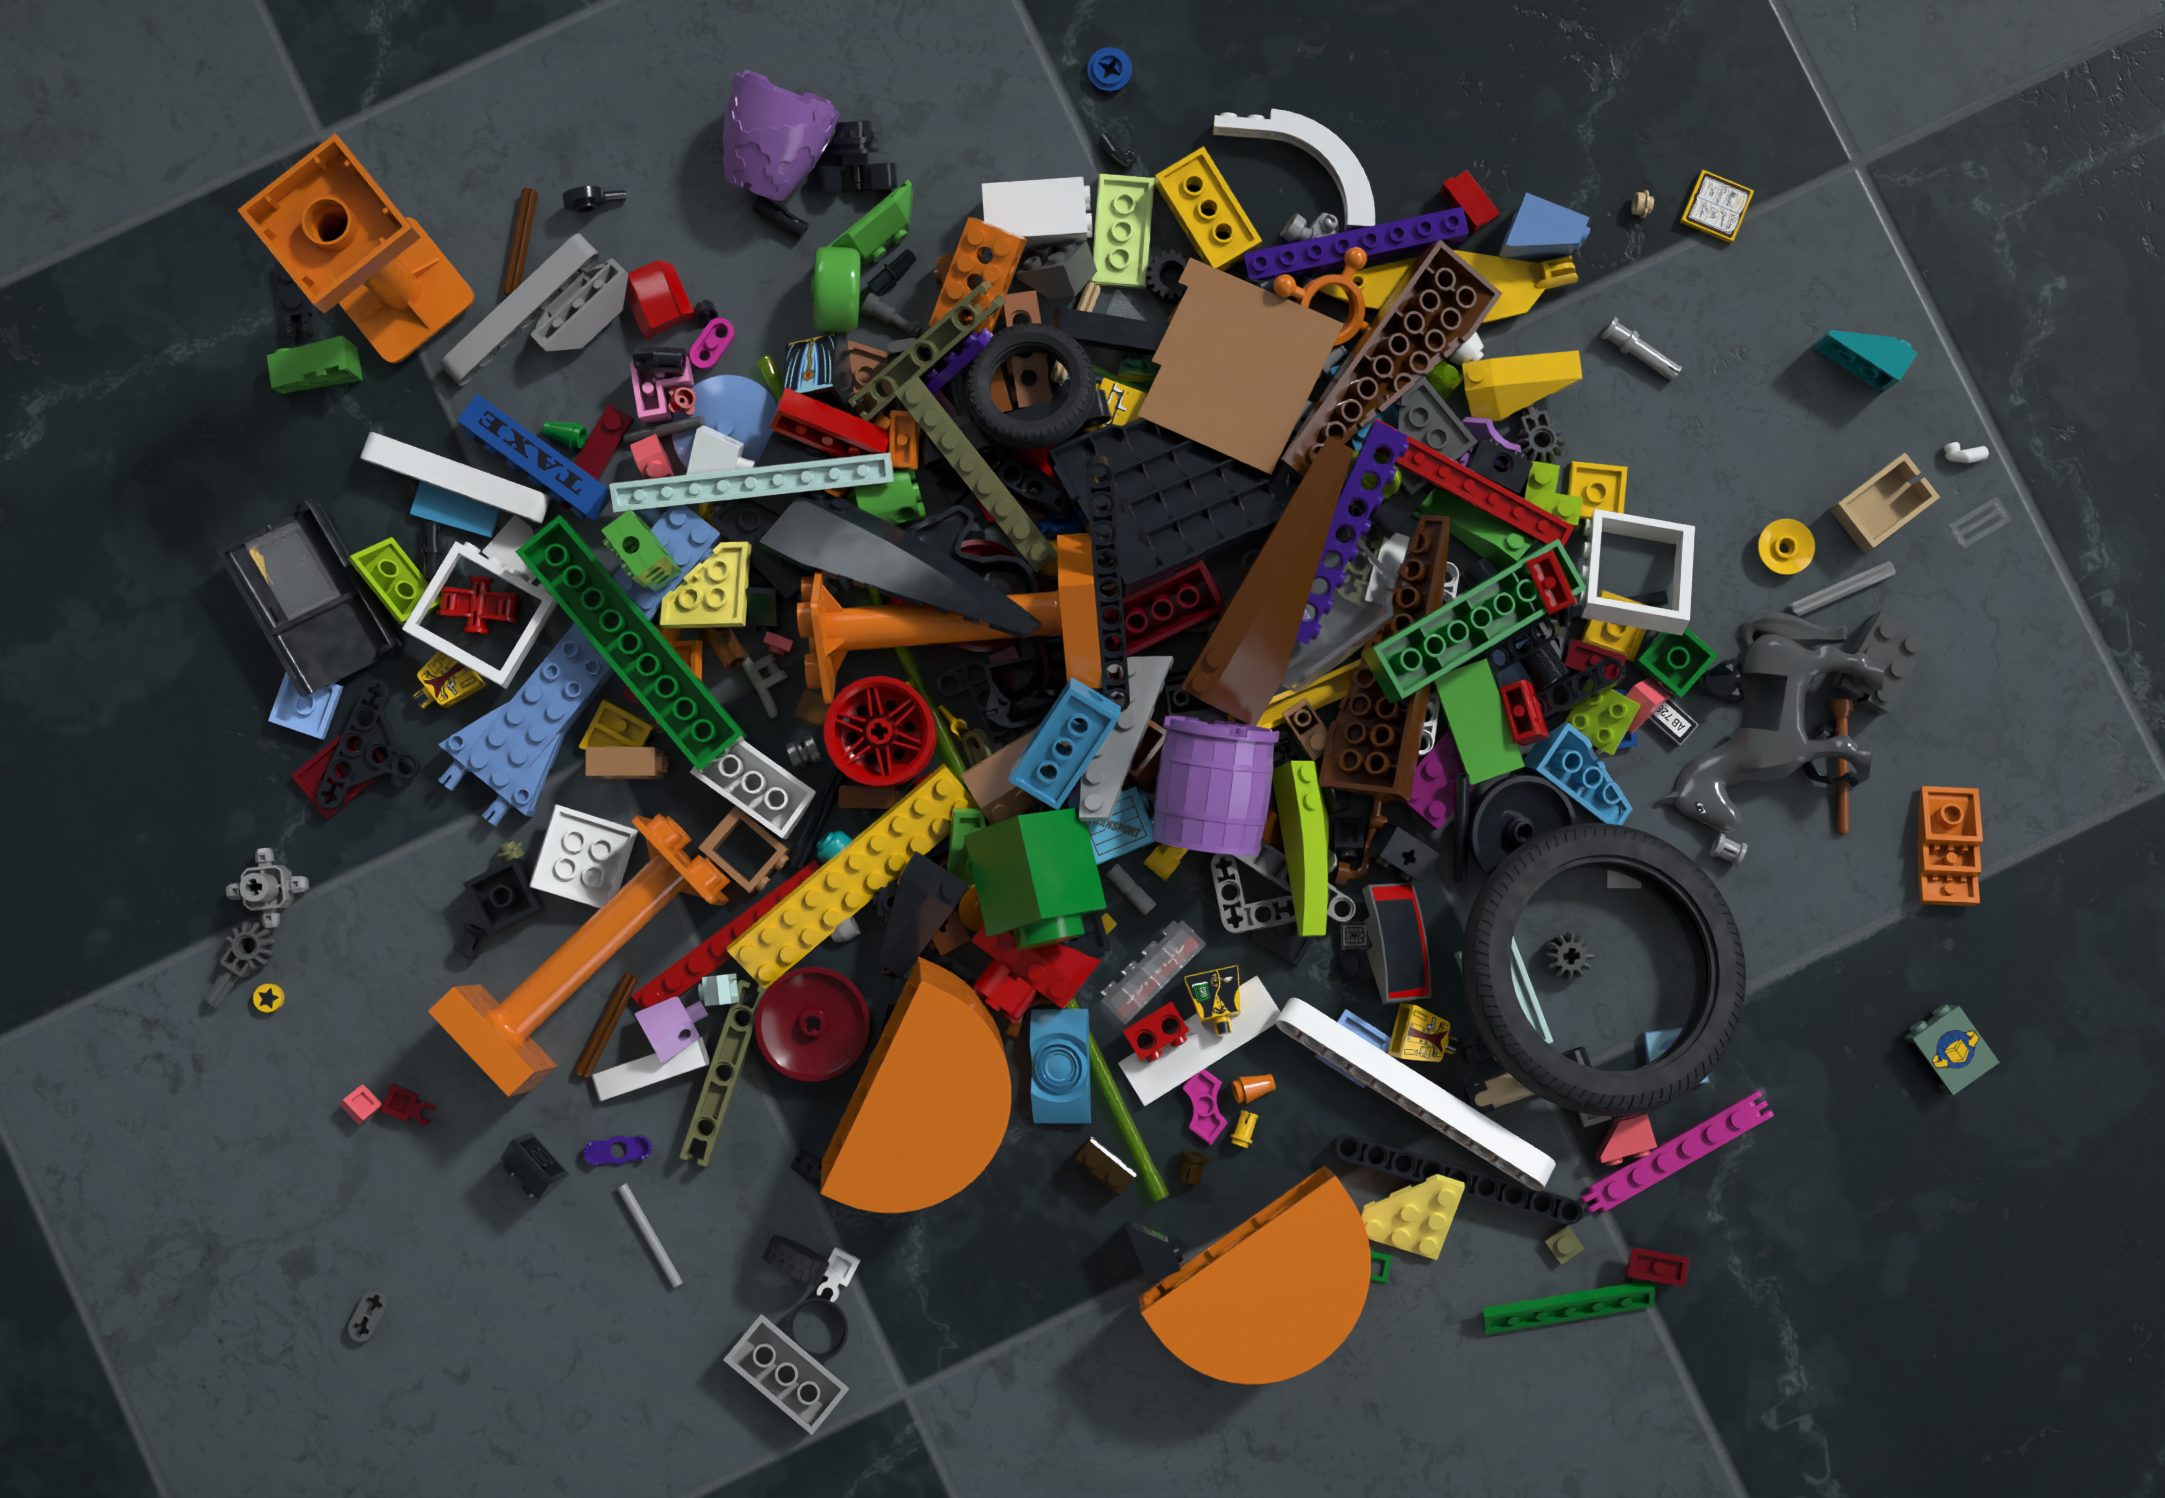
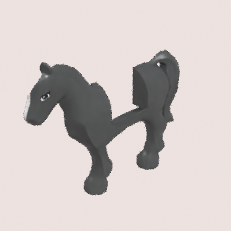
M1777 611L1763 612L1746 621L1741 629L1747 649L1742 675L1787 681L1779 732L1753 728L1734 729L1732 737L1728 742L1692 760L1680 774L1676 783V790L1664 796L1660 803L1675 805L1681 813L1691 819L1703 822L1721 832H1731L1741 824L1742 818L1741 812L1727 795L1725 789L1727 786L1747 780L1768 782L1786 779L1800 768L1802 764L1823 757L1844 759L1852 763L1858 773L1869 775L1874 746H1858L1847 735H1838L1824 740H1808L1805 733V694L1815 676L1827 672H1844L1864 680L1870 689L1880 691L1883 689L1886 663L1872 662L1865 653L1848 654L1832 646H1824L1815 651L1805 649L1816 645L1846 642L1848 631L1845 625L1822 627L1799 617ZM1757 634H1761V635H1762L1761 637L1757 638V639L1754 641V637H1755Z

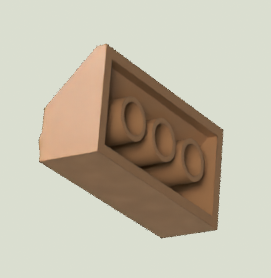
M1039 725L960 774L991 825L1021 815L1041 802L1038 798L1008 781L1011 768ZM1065 741L1059 742V744H1061L1062 746L1070 745L1068 742ZM1048 764V765H1044V767H1046V768H1048V769H1054V768H1055L1054 766L1049 765V764Z

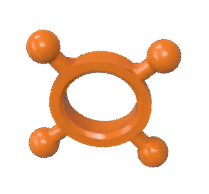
M1352 247L1347 250L1344 256L1346 266L1340 275L1330 274L1321 276L1310 281L1303 289L1296 286L1293 277L1287 274L1278 276L1273 284L1274 291L1278 296H1293L1297 299V304L1309 308L1313 295L1324 286L1337 285L1346 293L1349 301V313L1334 346L1345 343L1357 331L1364 334L1370 325L1363 321L1365 315L1363 294L1352 281L1355 271L1361 269L1367 261L1365 251L1359 247Z

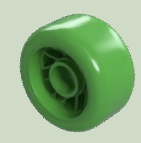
M820 247L815 251L814 276H811L810 301L813 302V327L821 332H854L858 327L860 253L856 249L849 247Z

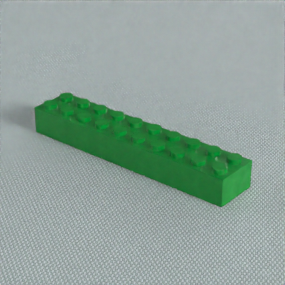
M561 515L557 516L515 551L699 772L705 773L748 737Z

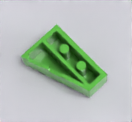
M344 336L292 349H278L275 351L276 353L267 355L271 388L279 394L363 380L358 348Z

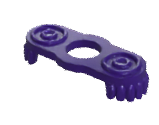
M618 1135L608 1140H593L585 1146L583 1154H585L586 1162H589L590 1165L597 1166L598 1164L611 1162L623 1164L628 1160H644L648 1158L652 1151V1143L650 1139L642 1135L633 1137ZM615 1142H623L627 1146V1153L623 1158H616L612 1154L611 1147Z

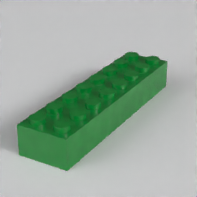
M1559 538L1541 546L1362 652L1361 654L1389 703L1404 699L1547 613V609L1525 564L1526 561L1554 550L1574 596L1587 589Z

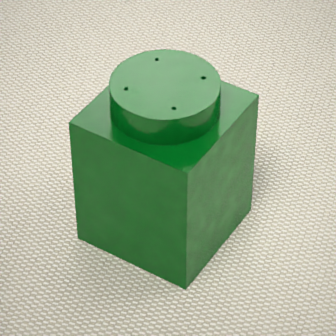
M1080 807L1018 815L964 835L987 937L1014 932L1017 950H1027L1060 943L1085 935L1081 916L1107 908L1087 822H1081L1079 819Z

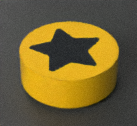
M263 984L255 990L253 1002L256 1008L262 1012H274L283 1005L284 992L276 984Z

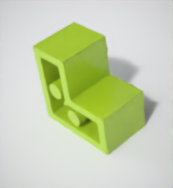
M1532 461L1533 466L1529 472L1524 499L1575 526L1573 531H1577L1583 498L1556 493L1560 465Z

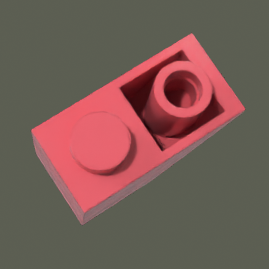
M656 434L630 445L635 462L644 479L676 476Z
M1639 1113L1615 1119L1595 1154L1596 1160L1601 1163L1605 1162L1606 1166H1611L1623 1162L1622 1157L1633 1154L1634 1158L1649 1155V1149L1656 1148L1657 1145L1648 1115L1646 1113Z

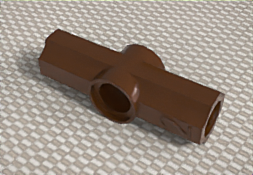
M730 627L700 628V639L704 644L713 648L725 669L737 668L746 661L748 656Z

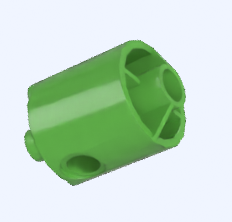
M893 468V482L853 486L849 496L846 498L850 504L895 526L927 518L923 502L917 503V501L922 500L918 481L912 482V480L916 479L914 469Z

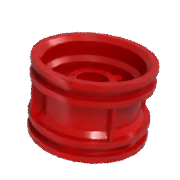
M885 676L867 677L845 687L834 698L825 718L824 741L828 754L834 764L847 777L869 786L895 787L912 780L928 765L935 751L937 726L933 712L927 702L910 685L898 679ZM888 700L895 701V710L888 711L885 704ZM860 705H865L868 708L867 715H858L857 708ZM907 722H912L915 726L914 731L911 733H907L904 730V725ZM879 724L884 729H888V734H884V739L879 740L878 736L873 735V730H877L876 725ZM851 732L858 734V741L855 743H850L847 740V736ZM897 749H902L905 752V756L901 760H897L894 757V752ZM869 754H874L877 758L876 763L873 765L866 763V757Z

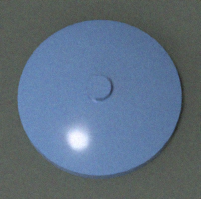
M736 375L711 377L692 387L691 389L696 394V402L693 405L695 412L690 416L684 412L674 413L673 422L702 415L705 426L743 443L742 458L756 461L757 464L769 438L774 430L769 428L777 403L771 394L755 381ZM697 428L672 434L675 451L687 469Z

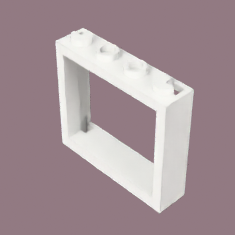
M1594 509L1591 518L1585 520V528L1583 530V535L1587 536V542H1584L1582 546L1581 559H1585V566L1582 565L1580 577L1587 589L1578 594L1577 602H1579V605H1582L1581 618L1682 635L1690 621L1695 526ZM1601 532L1676 544L1672 610L1597 597Z
M455 541L402 629L407 634L507 689L558 602L543 584L540 583L536 587L528 582L530 578L515 569L511 573L504 569L505 563L491 555L489 559H486L479 555L481 550L474 545L465 542L463 546ZM461 556L542 601L501 671L419 626Z

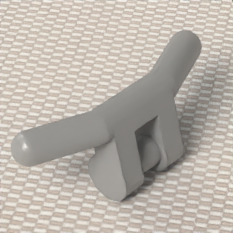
M774 653L763 657L755 663L748 656L746 661L740 665L744 668L757 690L768 716L775 718L778 715V709L769 688L783 682L788 677L784 670L779 669L776 663L778 660ZM766 668L771 676L763 679L759 671Z

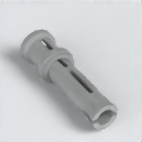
M1614 317L1600 338L1603 340L1608 339L1617 345L1622 353H1631L1672 382L1682 367L1639 339L1640 335H1638L1637 331H1630L1618 323L1619 319Z

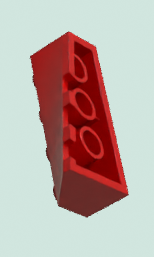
M984 924L971 940L1062 1009L1069 1006L1101 961L1059 943L1033 949L1017 950L1014 932L987 937Z

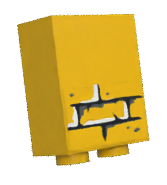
M1103 378L1101 385L1096 383V390L1102 389L1105 391L1112 419L1105 424L1084 429V434L1109 424L1123 426L1142 418L1138 416V413L1148 394Z

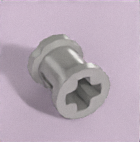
M1719 833L1711 847L1710 856H1719L1732 862V866L1738 867L1745 856L1747 844H1738L1725 838V834Z

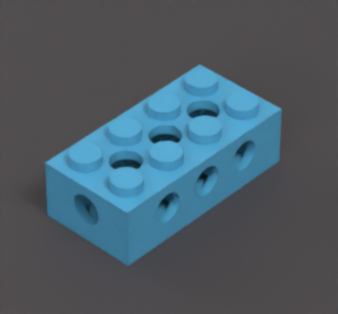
M1071 677L1011 768L1008 781L1054 809L1059 810L1119 720L1121 706ZM1076 718H1082V719H1084L1086 722H1085V723H1078V722H1076L1074 719H1076ZM1065 741L1068 742L1070 745L1062 746L1061 744H1059V742ZM1048 764H1049V765L1054 766L1055 768H1054V769H1048V768L1044 767V765H1048Z

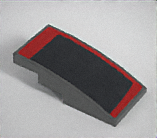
M1413 882L1367 885L1362 889L1370 916L1364 922L1372 947L1366 952L1383 1004L1431 999V973L1427 938Z

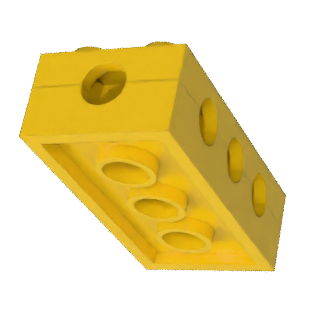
M1204 146L1156 174L1155 186L1204 264L1220 271H1225L1242 261L1244 253L1260 250L1262 244L1260 236ZM1197 186L1200 191L1190 192L1187 187ZM1211 209L1215 214L1206 216L1201 211ZM1224 232L1229 235V238L1221 240L1216 234Z

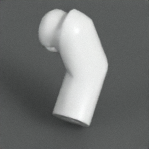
M1953 442L1946 444L1944 447L1946 452L1944 456L1952 462L1972 463L1986 460L1989 455L1988 449L1985 446L1960 450V444Z

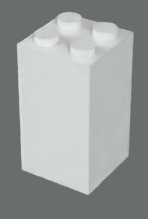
M1083 177L982 184L984 222L1026 238L1027 241L1023 251H1035L1037 248L1049 244L1051 247H1055L1069 240H1075V243L1087 241V238H1092L1091 213H1086V211H1090V187L1084 186ZM987 248V254H991L992 250Z

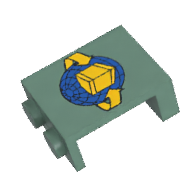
M1944 1004L1932 1012L1934 1017L1927 1022L1922 1020L1914 1024L1909 1029L1911 1033L1904 1038L1909 1043H1915L1940 1078L1941 1082L1937 1085L1942 1092L1948 1095H1955L2000 1062L1960 1006Z

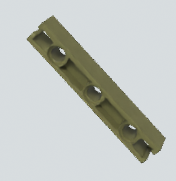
M989 280L978 285L848 400L852 407L859 403L863 405L866 402L864 396L870 393L877 401V405L868 412L863 411L860 414L863 420L870 421L898 398L894 393L897 389L916 374L921 378L1006 303L1000 294L991 302L992 306L985 311L976 302V299L981 294L986 295L989 292L988 290L993 287ZM964 309L972 313L973 320L971 323L964 320L962 314ZM923 345L930 348L932 354L930 359L923 355ZM882 381L890 385V394L883 391Z
M739 980L737 986L739 1002L731 1003L679 1157L684 1160L694 1159L695 1154L690 1151L696 1138L706 1141L707 1147L704 1158H698L697 1164L705 1167L711 1164L755 1034L757 1008L762 996L768 989L759 985L757 991L760 993L754 1007L743 1005L745 989L750 986V982L746 980ZM740 1010H745L750 1015V1022L746 1026H741L737 1022L736 1016ZM721 1065L730 1067L732 1075L729 1080H723L719 1077L718 1069ZM703 1119L709 1120L713 1124V1131L710 1135L704 1134L700 1130V1123Z

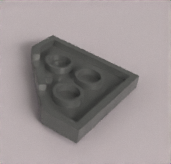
M1425 377L1420 379L1401 396L1397 430L1454 461L1478 443ZM1394 463L1401 472V486L1410 497L1429 482Z

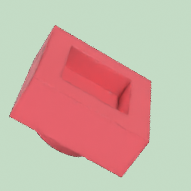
M768 631L763 640L769 646L768 651L783 657L785 652L793 655L796 647L794 641Z
M362 1084L344 1098L340 1106L360 1125L377 1112L382 1103Z

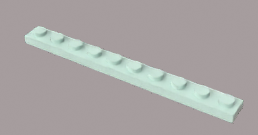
M891 452L617 482L609 485L613 512L628 511L629 509L639 510L893 482L894 476Z

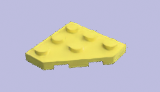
M722 542L712 550L714 553L705 562L696 565L683 578L685 581L673 592L670 590L662 598L660 626L664 629L744 627L746 623L747 587L751 545L749 542Z
M1436 1174L1426 1178V1182L1414 1187L1410 1185L1391 1193L1390 1197L1377 1203L1372 1201L1365 1204L1360 1216L1364 1222L1368 1239L1437 1260L1463 1194L1464 1182Z

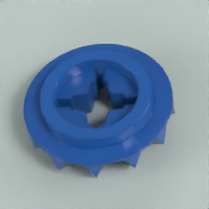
M1107 47L1098 50L1090 58L1088 75L1090 82L1098 90L1102 89L1109 93L1114 90H1121L1130 80L1132 65L1130 59L1123 51ZM1116 61L1114 71L1117 74H1110L1104 79L1105 70L1102 67H1110Z

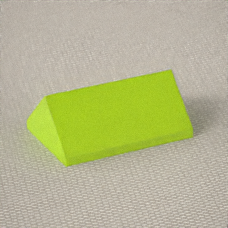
M393 537L349 556L348 560L398 623L404 626L429 586V583L423 579L420 571ZM437 595L425 617L440 606L441 598L439 595Z

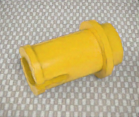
M1241 1110L1235 1133L1230 1136L1233 1137L1231 1143L1248 1148L1249 1143L1252 1144L1253 1142L1250 1139L1258 1115L1250 1113L1249 1116L1247 1111Z

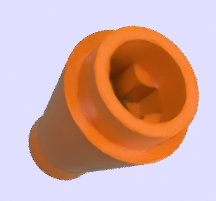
M1271 1074L1237 1077L1236 1081L1231 1082L1232 1092L1238 1104L1244 1102L1246 1105L1268 1092L1276 1090Z

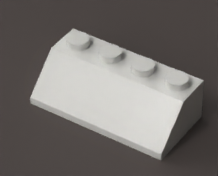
M744 740L705 773L699 772L695 766L690 771L691 774L783 839H787L816 794V791Z

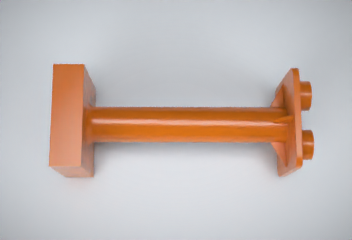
M336 133L238 209L239 213L313 305L325 314L339 303L377 352L389 363L395 364L403 361L474 303L475 295L471 287L420 224L413 218L403 216Z
M1088 533L1057 535L1059 589L1051 592L1006 596L1042 623L1041 628L1030 636L1056 634L1063 636L1067 683L1073 677L1091 689L1103 688L1091 537ZM816 568L815 576H806L801 579L803 603L797 604V621L800 637H809L810 654L805 655L806 682L808 689L822 688L825 705H830L834 699L836 675L848 651L1018 638L989 628V623L985 621L972 623L963 620L964 615L950 610L948 614L937 612L936 606L925 603L923 606L912 603L842 608L830 594L829 579L826 576V571Z
M658 813L653 819L636 815L631 820L636 828L645 836L650 861L504 1001L499 1004L481 984L454 986L428 1010L434 1019L508 1097L533 1090L558 1067L529 1035L679 892L702 897L711 905L724 906L729 901L721 890L731 880L710 858L706 857L703 859L698 855L693 861L682 849L692 840L671 817L667 816L664 818Z

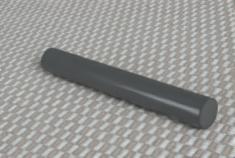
M700 415L626 433L623 436L626 445H629L654 434L657 437L699 428L702 425L705 426L703 416Z

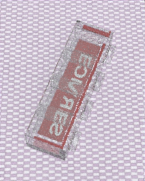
M1173 920L1162 931L1165 937L1158 944L1153 940L1142 951L1145 957L1138 964L1133 960L1122 971L1125 977L1118 984L1113 980L1101 992L1105 996L1101 1001L1125 1025L1206 945L1183 920L1178 924Z

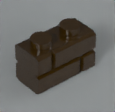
M1092 1136L1074 1157V1162L1085 1168L1090 1175L1117 1197L1123 1193L1136 1176V1172Z

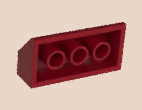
M1203 560L1178 570L1176 575L1122 597L1127 656L1225 610L1223 597ZM1107 609L1103 612V615L1107 618H1113L1118 614L1114 609ZM1112 637L1115 644L1120 642L1119 638Z

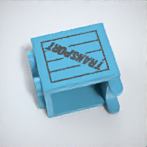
M1136 786L1121 792L1110 821L1087 822L1096 865L1156 842L1152 839L1154 817H1148L1145 809L1149 808V803L1144 791L1138 792ZM1077 797L1069 799V808L1080 807V801Z

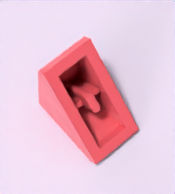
M1650 677L1634 685L1626 695V697L1641 705L1627 732L1632 735L1670 698V695Z

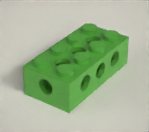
M630 509L601 530L606 536L602 540L613 555L622 561L620 565L627 575L635 582L637 581L640 586L642 585L645 590L649 587L656 593L683 573L650 527Z

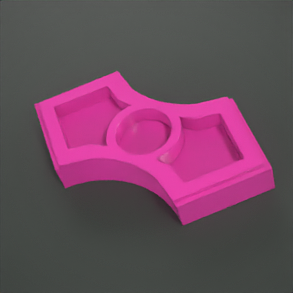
M1203 1069L1190 1077L1182 1088L1190 1096L1193 1104V1117L1188 1129L1212 1145L1228 1122L1220 1114L1217 1107V1092L1222 1082Z

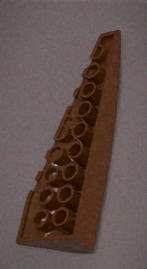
M1440 239L1427 245L1344 361L1291 442L1281 461L1303 478L1328 435L1345 444L1351 439L1350 437L1364 428L1375 416L1383 412L1414 386L1418 380L1432 371L1437 364L1451 355L1462 343L1470 339L1502 293Z
M1327 436L1183 679L1181 689L1250 725H1257L1285 678L1353 449L1331 436Z
M1421 516L1408 546L1409 553L1404 564L1401 563L1397 571L1398 578L1393 589H1390L1387 594L1385 608L1382 613H1379L1363 652L1442 606L1451 520L1449 516ZM1361 654L1362 660L1358 670H1354L1350 679L1352 683L1346 697L1343 696L1335 721H1332L1328 730L1318 785L1383 799L1410 802L1431 682L1404 699L1389 703Z

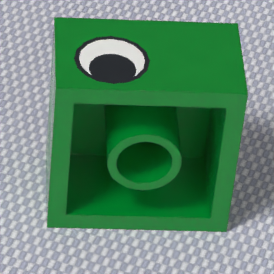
M1686 627L1682 635L1659 632L1631 664L1647 678L1650 677L1670 695L1672 700H1677L1683 697L1719 655Z

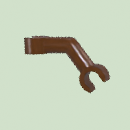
M1040 993L1027 1010L1044 1004L1046 1006H1054L1056 1004L1053 1001H1046L1045 996ZM1027 1010L1016 1024L1010 1022L1007 1030L1009 1036L1019 1039Z

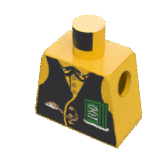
M1238 966L1185 976L1184 982L1200 1022L1213 1021L1216 1036L1232 1033L1230 1017L1240 1015L1241 1012Z

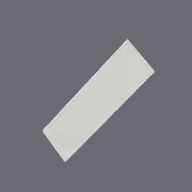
M1258 976L1239 986L1241 1012L1240 1015L1230 1017L1232 1033L1216 1036L1213 1021L1201 1023L1196 1013L1184 1021L1190 1034L1186 1036L1188 1041L1175 1049L1171 1045L1162 1050L1163 1056L1152 1063H1148L1147 1060L1141 1062L1136 1053L1118 1063L1144 1106L1276 1024L1281 1012ZM1178 1025L1165 1034H1175L1178 1030ZM1154 1041L1147 1044L1141 1049H1150L1153 1046Z

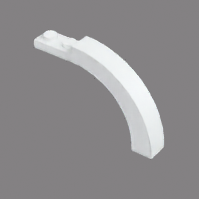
M1271 109L1269 119H1265L1261 115H1249L1248 118L1237 117L1234 113H1221L1220 116L1215 115L1213 135L1279 140L1297 146L1315 157L1330 173L1341 194L1345 213L1344 232L1375 225L1374 199L1367 176L1349 147L1329 129L1300 114L1278 109Z

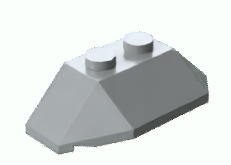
M612 258L607 260L605 264H600L584 271L544 309L531 336L545 351L583 348L623 310L628 273Z

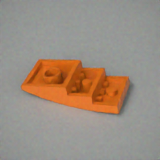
M1922 786L1920 788L1918 815V883L1920 904L1975 907L1980 904L1978 875L1981 873L1979 845L1983 842L1979 790L1976 788Z

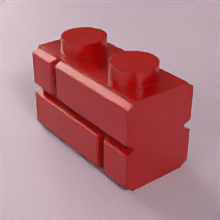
M1520 680L1498 689L1514 743L1520 746H1527L1549 738L1539 701L1535 698L1536 691L1532 683L1527 680Z

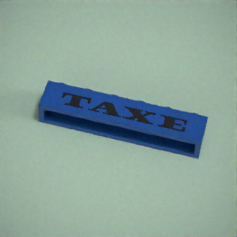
M479 394L475 395L457 419L464 426L463 433L474 441L478 438L486 442L483 446L496 457L500 453L507 457L505 463L515 471L519 472L521 468L529 473L526 479L540 488L543 484L551 489L548 495L562 504L564 500L572 505L569 510L581 519L588 516L595 521L611 500V492L607 487Z

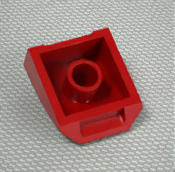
M656 260L628 273L625 295L641 333L646 340L682 322H688L696 318L694 309L673 264Z

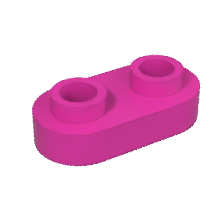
M715 318L708 323L690 349V359L695 367L700 370H709L716 366L735 338V330L730 321L725 318ZM725 330L726 335L723 338H718L717 332ZM704 352L710 354L709 359L706 361L700 359L701 354Z

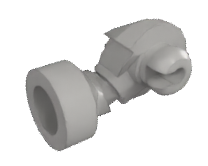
M1296 213L1284 226L1280 236L1288 242H1299L1337 234L1339 230L1338 220L1332 214L1321 213L1312 222L1311 226L1307 228L1306 219Z

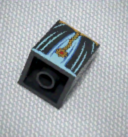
M836 332L786 344L781 396L786 387L857 417L856 406L852 407L848 402L854 396L849 349L839 334Z

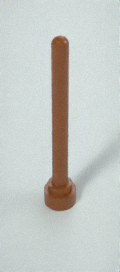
M1853 699L1830 700V711H1833V717H1836V736H1848V717L1851 716L1850 711H1853ZM1836 757L1837 777H1841L1848 773V761ZM1846 781L1837 783V828L1841 835H1846L1849 832V783Z

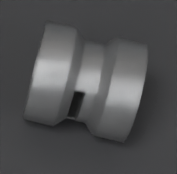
M813 734L804 737L802 742L796 743L793 741L786 744L789 757L796 771L804 768L808 762L817 763L823 760Z

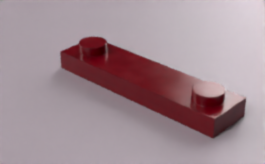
M608 404L574 464L599 481L634 419ZM554 498L552 500L554 503L562 506L567 510H569L572 506L566 500H564L562 504L556 501Z

